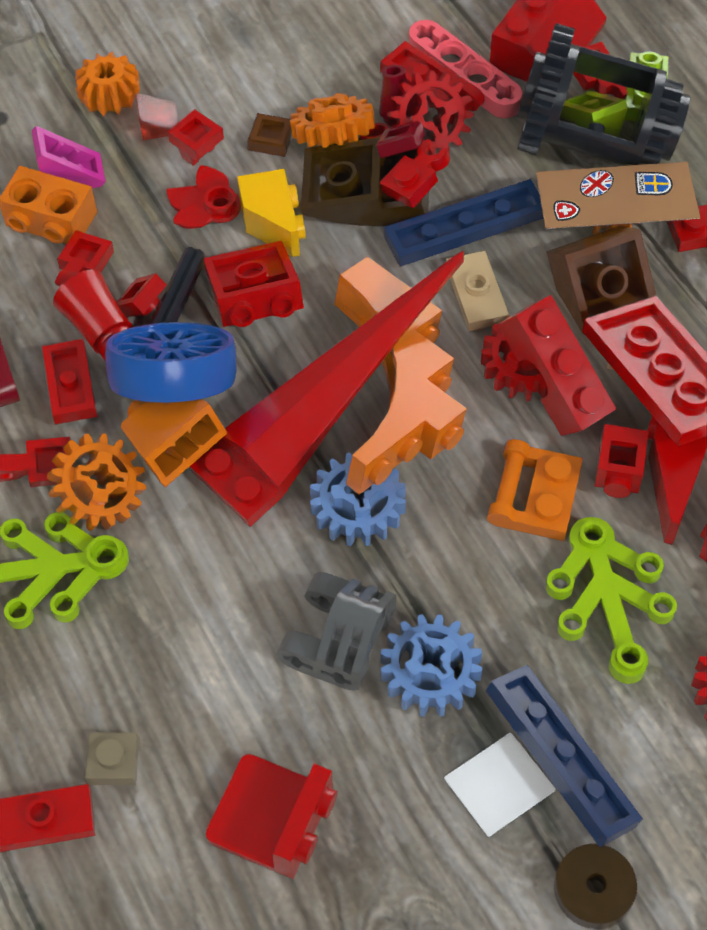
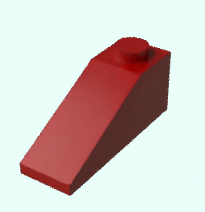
M652 416L647 429L649 431L648 439L653 440L648 458L664 543L673 545L707 451V436L677 446Z

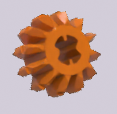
M111 51L107 56L102 57L96 52L94 60L83 59L82 68L76 70L75 80L77 86L75 88L77 97L81 103L85 104L89 112L99 110L103 117L108 111H114L119 115L122 107L132 108L134 99L139 98L140 79L138 70L135 68V64H130L126 55L117 58L113 51Z

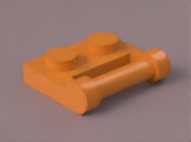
M519 439L508 440L503 451V457L506 461L496 501L489 506L488 522L506 529L565 541L583 458L534 448ZM522 466L535 468L525 512L515 510L512 507Z

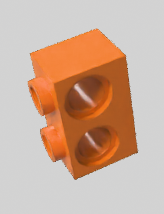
M20 165L0 196V209L6 226L20 233L28 232L44 237L57 244H67L76 230L86 233L97 214L92 186Z

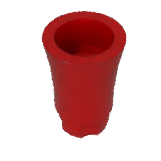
M85 270L73 275L58 288L54 295L53 306L73 324L92 349L100 354L105 362L108 339L118 332L133 328V325L112 296L102 273L97 270Z

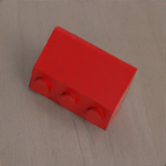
M517 0L492 33L489 63L501 72L527 82L536 51L546 53L555 23L575 28L571 44L587 47L591 45L601 31L607 17L595 0Z

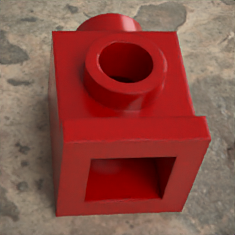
M609 424L604 425L594 487L603 488L605 494L614 498L627 497L630 495V492L639 493L644 473L649 431Z

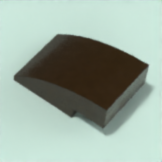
M380 137L345 142L340 146L331 144L327 147L305 148L300 209L302 214L341 224L387 227L429 213V192L412 209L384 194L379 183L404 156L414 160L418 155V148L380 158L376 147Z

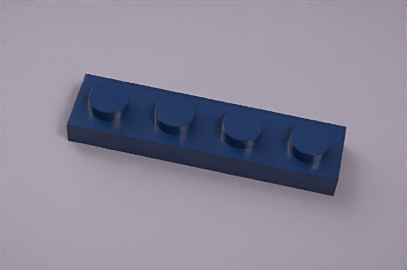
M528 179L384 227V239L399 267L544 219L540 193L532 180Z
M528 664L491 681L486 689L487 694L597 845L602 847L635 829L643 818Z

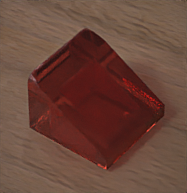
M135 94L142 139L150 140L168 137V131L178 123L175 102L143 94Z

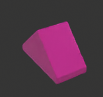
M38 126L31 130L39 171L89 185L92 188L102 187L106 183L99 152Z

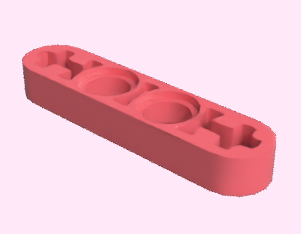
M419 20L413 23L409 29V43L479 88L485 97V102L482 105L484 109L492 115L504 119L518 114L523 92L515 81L438 23L431 20ZM453 54L461 59L451 63L444 61L442 57ZM479 74L485 76L487 80L482 83H475L468 78Z

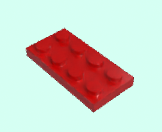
M657 296L584 320L582 332L677 446L707 436V352Z

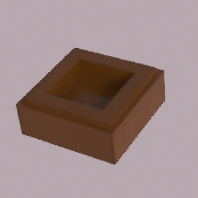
M257 113L247 140L248 151L285 157L292 139L291 119Z

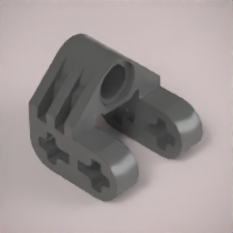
M325 572L315 573L305 593V598L312 606L329 614L322 638L318 639L298 631H287L276 655L282 663L299 672L347 690H359L369 669V654L380 632L387 629L396 609V594L389 591L386 594L380 593L379 588L370 585L368 588L362 586V581L354 578L348 581Z

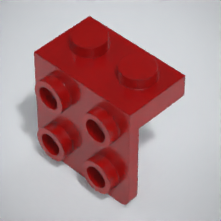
M244 755L240 759L207 827V841L213 846L294 879L300 864H307L313 854L318 839L314 832L321 817L327 819L335 804L338 791L333 789L332 770L314 763L308 777L255 755Z

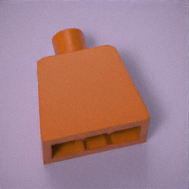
M202 399L166 403L134 400L128 407V417L122 421L120 426L136 451L165 488L227 434L210 404Z

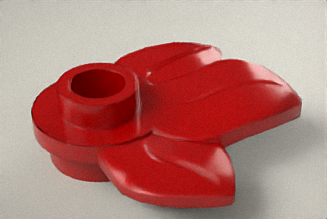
M199 166L196 174V185L168 188L166 190L169 203L178 212L174 216L173 223L183 228L196 229L211 222H229L236 218L241 210L240 198L229 187L228 177L219 170L209 166Z

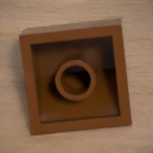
M617 226L546 251L556 290L581 332L586 318L657 296L640 229Z

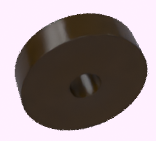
M586 844L570 851L561 861L554 882L555 897L560 909L574 923L585 928L604 929L616 925L629 913L637 894V879L631 864L620 852L606 845L599 847L597 844ZM591 879L599 880L604 886V891L593 893L588 889L586 882Z

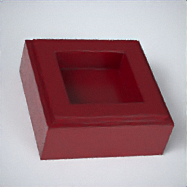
M421 121L386 129L376 145L380 158L418 148L425 136Z

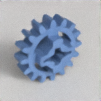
M346 453L344 464L340 465L338 461L331 459L329 460L330 472L320 469L317 471V483L310 486V496L312 499L310 500L311 515H317L316 522L319 530L330 526L329 539L334 541L342 534L346 536V545L352 546L355 537H361L365 546H369L371 535L376 534L379 538L385 540L387 538V526L398 529L400 526L399 514H405L406 499H404L406 486L405 483H399V471L393 469L383 483L371 485L360 495L357 493L358 499L363 504V507H360L359 501L356 500L353 494L354 490L346 485L352 454Z
M422 614L418 615L417 626L413 628L406 621L400 623L401 636L392 633L388 634L387 646L389 649H381L380 663L385 665L381 667V681L390 682L388 684V696L390 698L402 695V709L406 710L415 703L419 705V716L424 717L428 707H435L436 712L441 717L445 715V705L451 703L457 710L462 708V694L474 697L476 684L473 681H481L483 667L477 665L481 662L482 651L478 648H472L474 645V635L472 632L463 636L459 635L461 624L459 621L456 620L450 627L443 626V615L438 614L434 624H427ZM407 650L410 660L405 662V668L401 670L399 663ZM461 660L463 670L456 680L453 669L457 667V662Z

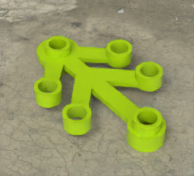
M55 512L50 514L44 523L49 539L56 543L67 541L80 551L62 554L27 530L22 520L17 518L6 520L0 527V536L5 546L10 549L21 548L35 558L0 564V583L35 578L18 598L11 599L5 605L4 615L8 624L14 629L28 627L34 620L33 609L66 573L81 571L66 591L56 593L50 600V608L56 620L63 623L73 621L80 612L79 602L100 579L115 578L127 568L129 553L126 545L121 540L109 535L93 538L76 525L70 524V517L67 514ZM56 524H66V527L61 531L52 530ZM13 530L22 531L21 534L15 538L7 537L8 534ZM105 556L114 557V559L108 563H99L100 560ZM64 602L72 603L71 608L67 611L57 610L58 606ZM17 609L27 610L25 615L20 618L12 617L13 612Z
M596 517L582 518L572 526L569 542L573 550L561 568H556L548 574L546 591L550 597L557 600L568 598L573 592L576 576L588 561L593 578L573 608L561 613L557 630L559 635L565 640H579L585 633L587 620L601 601L615 647L609 659V671L617 681L633 684L643 678L648 666V655L643 647L634 643L621 599L647 613L650 620L657 624H667L672 621L677 609V602L668 593L659 592L653 595L612 572L609 559L627 567L634 571L639 581L651 584L660 579L664 568L663 560L658 554L645 552L640 555L615 541L614 531L606 521ZM585 534H596L600 539L590 540ZM645 563L652 564L656 571L647 572L641 565ZM561 579L568 584V587L560 589L555 587L552 582ZM664 604L670 611L668 613H660L654 608V605ZM574 620L580 625V628L570 630L565 627L564 622ZM631 654L637 658L638 662L634 664L626 663L622 659V655Z

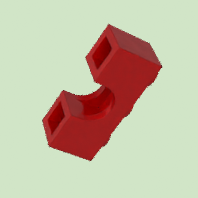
M552 295L530 304L497 324L518 362L528 360L542 374L547 385L548 394L540 400L561 436L583 431L616 410L615 405Z

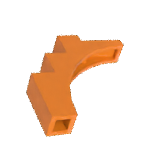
M367 256L340 274L334 305L360 327L411 289V287ZM431 302L381 362L385 370L390 393L389 411L374 435L352 455L346 485L359 495L371 485L383 483L394 467L402 461H411L419 451L431 460L442 450L454 448L464 434L462 424L467 408L445 393L452 382V378L449 376L454 358L434 344L440 334L438 326L442 310Z

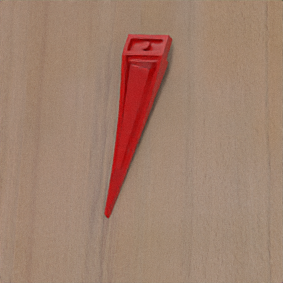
M464 251L457 253L225 428L227 434L189 466L192 473L251 527L285 495L320 443L373 372L416 318L463 264Z

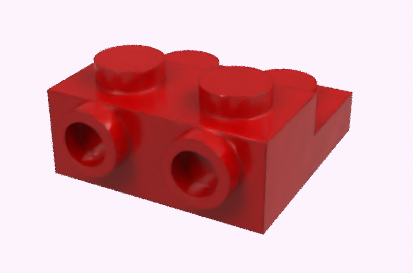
M282 240L203 258L205 271L223 327L231 325L247 327L257 319L270 316L285 318L292 315L295 310L304 309L300 280Z

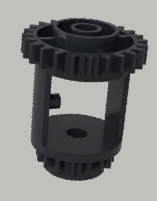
M555 23L546 53L536 51L517 117L525 119L517 150L536 155L541 141L625 166L638 165L639 162L643 164H659L661 159L670 161L678 144L690 104V95L684 94L682 91L684 84L666 79L667 71L571 44L575 28ZM573 72L645 92L630 141L604 134L605 127L600 123H590L587 129L559 121Z

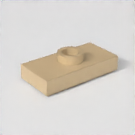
M486 251L464 255L463 264L452 275L450 281L468 332L499 324L506 317H509V313Z

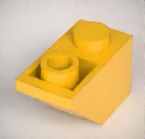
M285 169L237 176L246 233L267 244L282 240L289 256H300L299 239L306 238L302 214L295 215L293 208H299L297 189L295 184L288 185Z

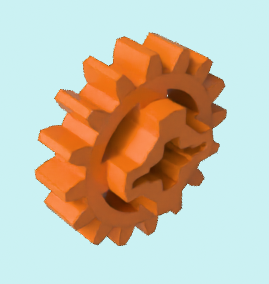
M340 93L330 97L314 98L308 102V107L296 108L297 113L290 115L293 139H297L298 144L307 142L308 147L315 146L316 144L317 147H327L331 144L340 146L345 142L357 141V135H368L369 129L375 128L372 103H367L365 98L357 100L356 96L348 98V95Z
M87 433L79 439V445L70 440L63 447L65 454L59 452L53 458L52 462L58 468L52 469L47 474V479L57 482V485L48 494L49 497L61 498L62 503L56 509L58 513L68 509L72 512L70 524L74 525L83 518L86 520V528L89 531H92L99 521H101L105 530H109L115 525V518L120 523H123L131 517L129 510L135 511L142 502L135 495L145 491L146 485L138 482L136 478L143 474L145 469L139 466L133 467L131 462L135 459L137 453L132 451L125 455L121 451L124 444L123 440L119 439L112 446L108 444L107 434L102 433L96 442L93 443L91 436ZM90 455L86 466L78 465L77 467H72L77 459ZM92 475L97 476V481L90 479ZM97 483L104 486L99 489L97 488ZM117 496H121L117 505L104 509L108 498L115 499Z

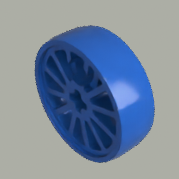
M186 322L148 324L118 332L111 336L106 344V375L109 386L116 394L129 399L163 403L192 401L220 394L229 389L235 382L237 361L234 338L231 333L219 327Z

